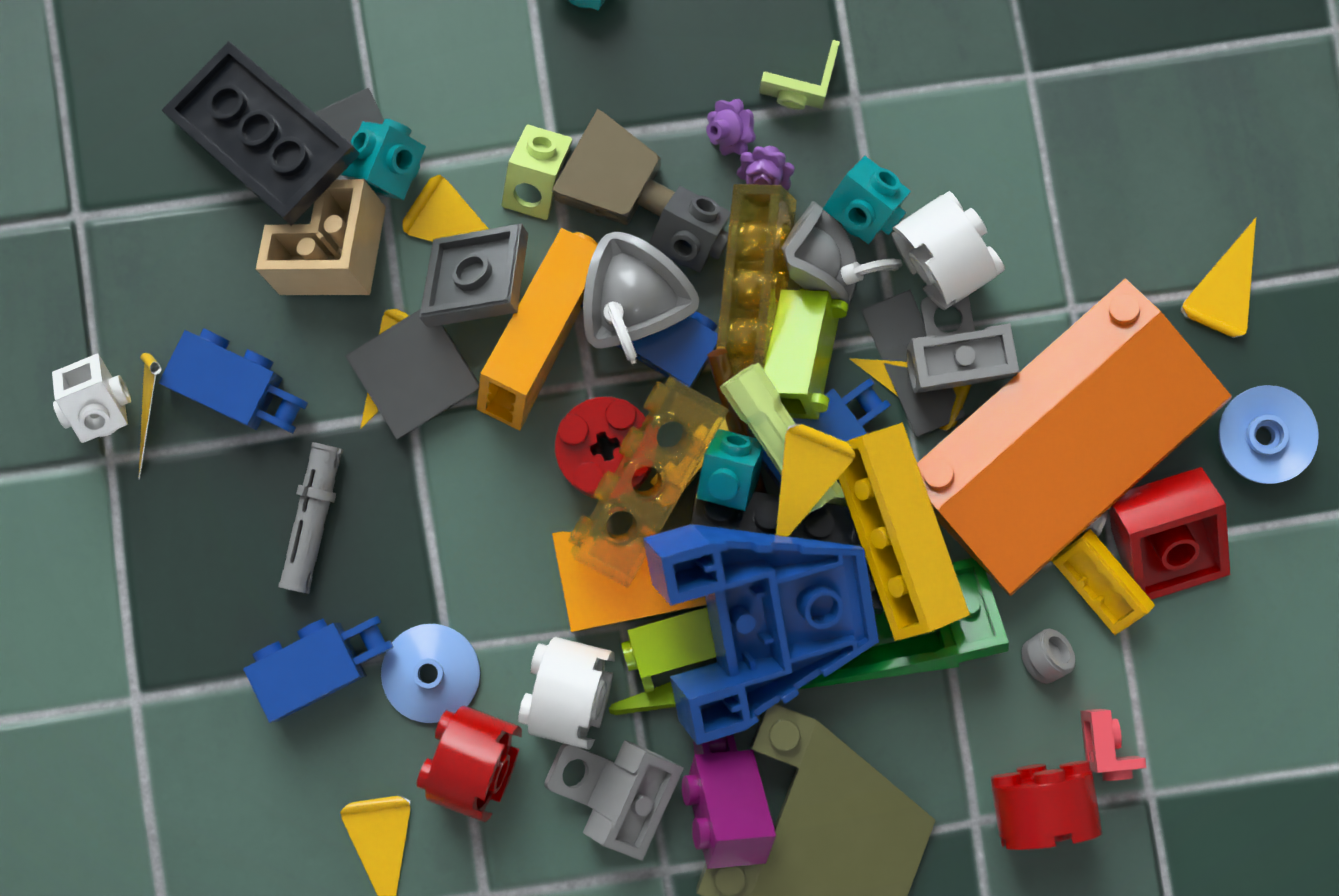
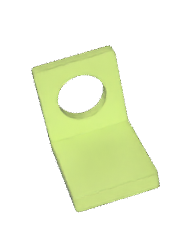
M832 40L821 86L763 72L759 93L776 97L778 104L791 109L802 110L805 109L806 105L822 109L840 42Z
M526 125L508 162L501 206L547 220L550 215L553 199L552 188L570 150L572 138ZM522 183L531 184L540 191L542 199L536 203L526 202L517 195L515 187Z

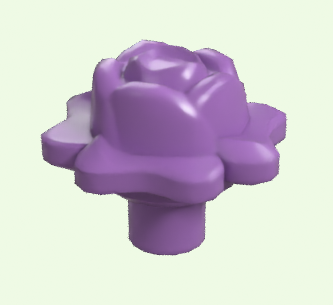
M734 99L731 102L718 100L715 103V111L710 112L707 116L709 122L706 127L707 135L712 144H719V150L724 156L733 152L739 155L747 152V143H752L755 140V133L753 131L754 115L749 109L744 110L743 102L740 99Z
M758 146L754 148L753 153L744 152L741 154V166L737 170V176L746 180V187L749 190H755L761 195L774 196L778 193L779 189L785 191L790 189V177L793 175L795 167L791 163L785 162V154L776 147L766 146L763 148Z

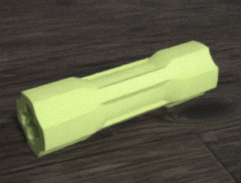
M758 362L743 369L720 386V390L740 420L747 423L782 477L786 432L788 426L794 425L795 422L781 403L779 392ZM837 480L809 513L824 506L841 492L842 488Z

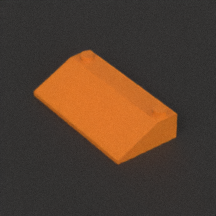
M1125 278L917 464L937 522L1011 597L1231 400L1232 395L1165 315Z

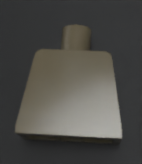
M599 109L595 112L552 188L556 201L624 225L630 223L639 206L660 217L663 209L675 193L654 181L661 167L660 157Z

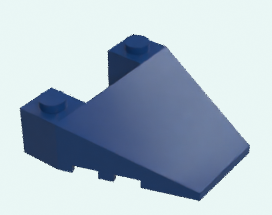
M694 524L643 538L652 585L670 606L703 596L706 599L717 662L670 676L678 720L697 745L747 730L759 722L758 715L781 700L786 704L799 695L797 691L799 688L820 674L827 677L879 642L865 550L861 546Z

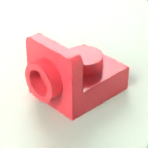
M1092 709L1080 711L1086 761H1089L1092 772H1102L1103 781L1132 779L1133 769L1147 768L1146 758L1116 757L1115 749L1121 748L1122 735L1118 719H1112L1111 710Z

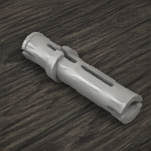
M312 442L303 486L298 485L296 492L297 495H300L284 569L278 585L280 588L310 593L315 562L317 561L326 515L330 502H335L337 494L333 492L343 449Z

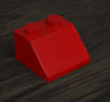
M1202 467L1132 488L1109 508L1111 532L1122 565L1151 600L1231 575L1226 503Z

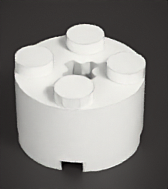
M950 191L940 195L892 228L894 230L892 238L912 275L919 274L927 284L922 289L943 310L955 305L1005 271L1004 264L998 254L990 246L987 247L981 238L987 233V229L979 215L972 208L964 212L961 204Z
M553 637L549 645L539 643L535 649L531 664V673L537 674L533 694L526 693L520 706L518 722L528 725L530 735L589 750L595 739L586 737L590 726L600 728L607 706L613 673L604 671L605 660L615 662L614 651L558 637Z

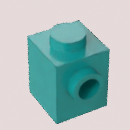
M717 429L704 454L696 498L745 511L758 485L764 449L757 438Z

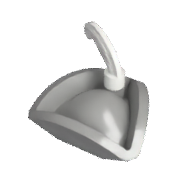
M815 201L809 205L795 223L781 247L789 276L804 290L829 291L832 299L843 300L848 305L854 295L856 283L863 280L865 274L881 270L896 271L902 266V261L894 258L860 265L857 262L855 250L845 230L832 216L824 212L823 208Z
M614 231L606 234L600 240L593 253L585 282L583 320L587 341L595 348L622 345L627 361L630 360L631 364L637 363L635 359L637 355L631 341L666 329L695 313L699 304L698 294L678 266L651 244L623 232Z

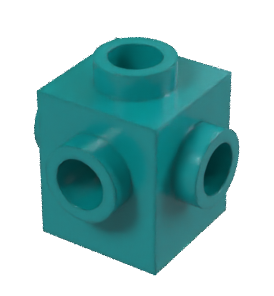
M386 118L383 124L362 121L359 130L350 141L360 155L341 176L347 179H365L376 195L404 200L411 182L419 172L420 160L426 146L409 137L412 130L397 121Z
M864 156L845 175L824 205L823 210L839 221L848 233L861 238L869 245L881 230L889 236L893 231L892 228L900 223L907 213L900 206L911 191L900 183L899 178L893 172L881 168L867 156Z

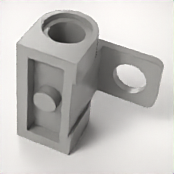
M967 296L955 305H952L961 315L960 327L953 332H943L937 328L934 322V313L939 307L930 297H926L921 301L920 308L925 337L911 339L906 350L908 373L914 393L1011 379L1019 373L1010 323L990 326L984 330L975 331L970 301Z
M624 740L615 762L580 747L562 744L544 784L548 790L593 809L583 830L585 835L607 848L643 861L684 768L657 753L627 740ZM572 760H582L585 765L584 777L578 784L566 786L562 776L564 768Z

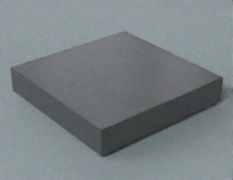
M522 223L433 239L419 316L426 327L517 313L529 235Z
M421 309L345 356L396 439H401L479 390L478 380L443 325L426 327L419 318Z

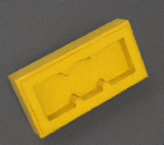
M1091 529L1072 541L1051 560L1114 636L1148 614L1155 606L1152 600Z

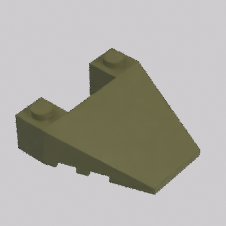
M778 704L764 711L750 748L796 767L774 825L776 838L766 864L707 869L705 862L696 886L697 894L701 896H908L936 820L819 721Z

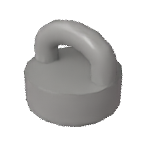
M1044 629L1027 640L1022 646V660L1027 671L1034 679L1041 683L1049 684L1071 673L1075 668L1074 650L1065 636L1056 630Z

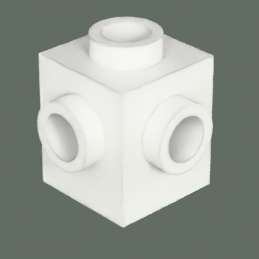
M99 353L52 372L55 396L53 406L57 418L65 429L72 427L81 443L97 437L111 435L117 429L128 425L125 404L131 402V397L127 386L120 375L112 377Z

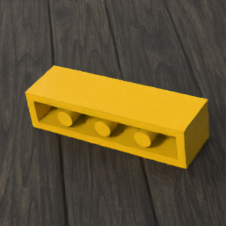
M903 422L846 441L851 445L856 456L838 479L862 548L865 550V557L894 640L897 641L928 633L969 616L968 607Z

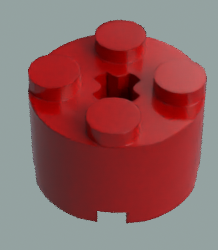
M615 397L588 399L570 410L559 424L555 439V454L558 465L567 481L586 496L600 500H616L634 493L648 478L655 461V439L651 425L644 414L627 400ZM607 437L610 443L618 442L620 447L613 450L614 458L610 461H604L601 454H592V450L599 447L598 440Z
M461 706L455 713L446 710L442 714L436 728L435 739L440 740L434 758L433 760L427 758L423 763L418 775L417 787L426 790L427 801L476 820L487 822L493 813L485 811L490 799L500 803L512 776L519 753L518 748L511 746L512 735L522 738V728L467 706Z
M1089 761L1064 763L1059 765L1060 769L1047 770L1046 764L1027 765L1016 768L1017 772L991 776V789L1002 847L1006 846V849L1009 850L1056 847V842L1072 838L1073 843H1078L1102 835L1093 773L1090 769Z

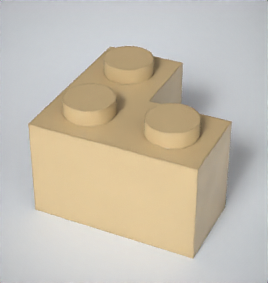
M365 179L335 180L314 202L310 224H293L292 226L289 224L264 225L256 270L279 295H370L386 207Z

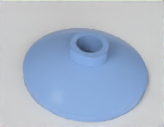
M1263 385L1240 393L1227 405L1220 419L1218 438L1224 458L1238 474L1253 482L1275 484L1290 480L1307 468L1316 453L1319 432L1317 421L1311 408L1300 396L1283 387ZM1260 427L1267 429L1271 434V440L1268 445H1262L1256 439V432Z
M423 624L406 630L392 642L394 647L386 652L382 662L381 681L389 702L398 712L417 722L438 723L446 710L455 713L461 706H468L471 703L479 686L480 664L473 646L461 633L444 625ZM425 664L434 665L438 671V676L432 683H425L420 678V670Z

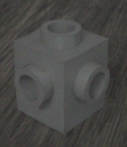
M679 186L663 209L649 244L670 257L678 265L689 267L700 273L710 257L719 260L731 237V233L724 229L732 212L719 206L709 197L699 196Z

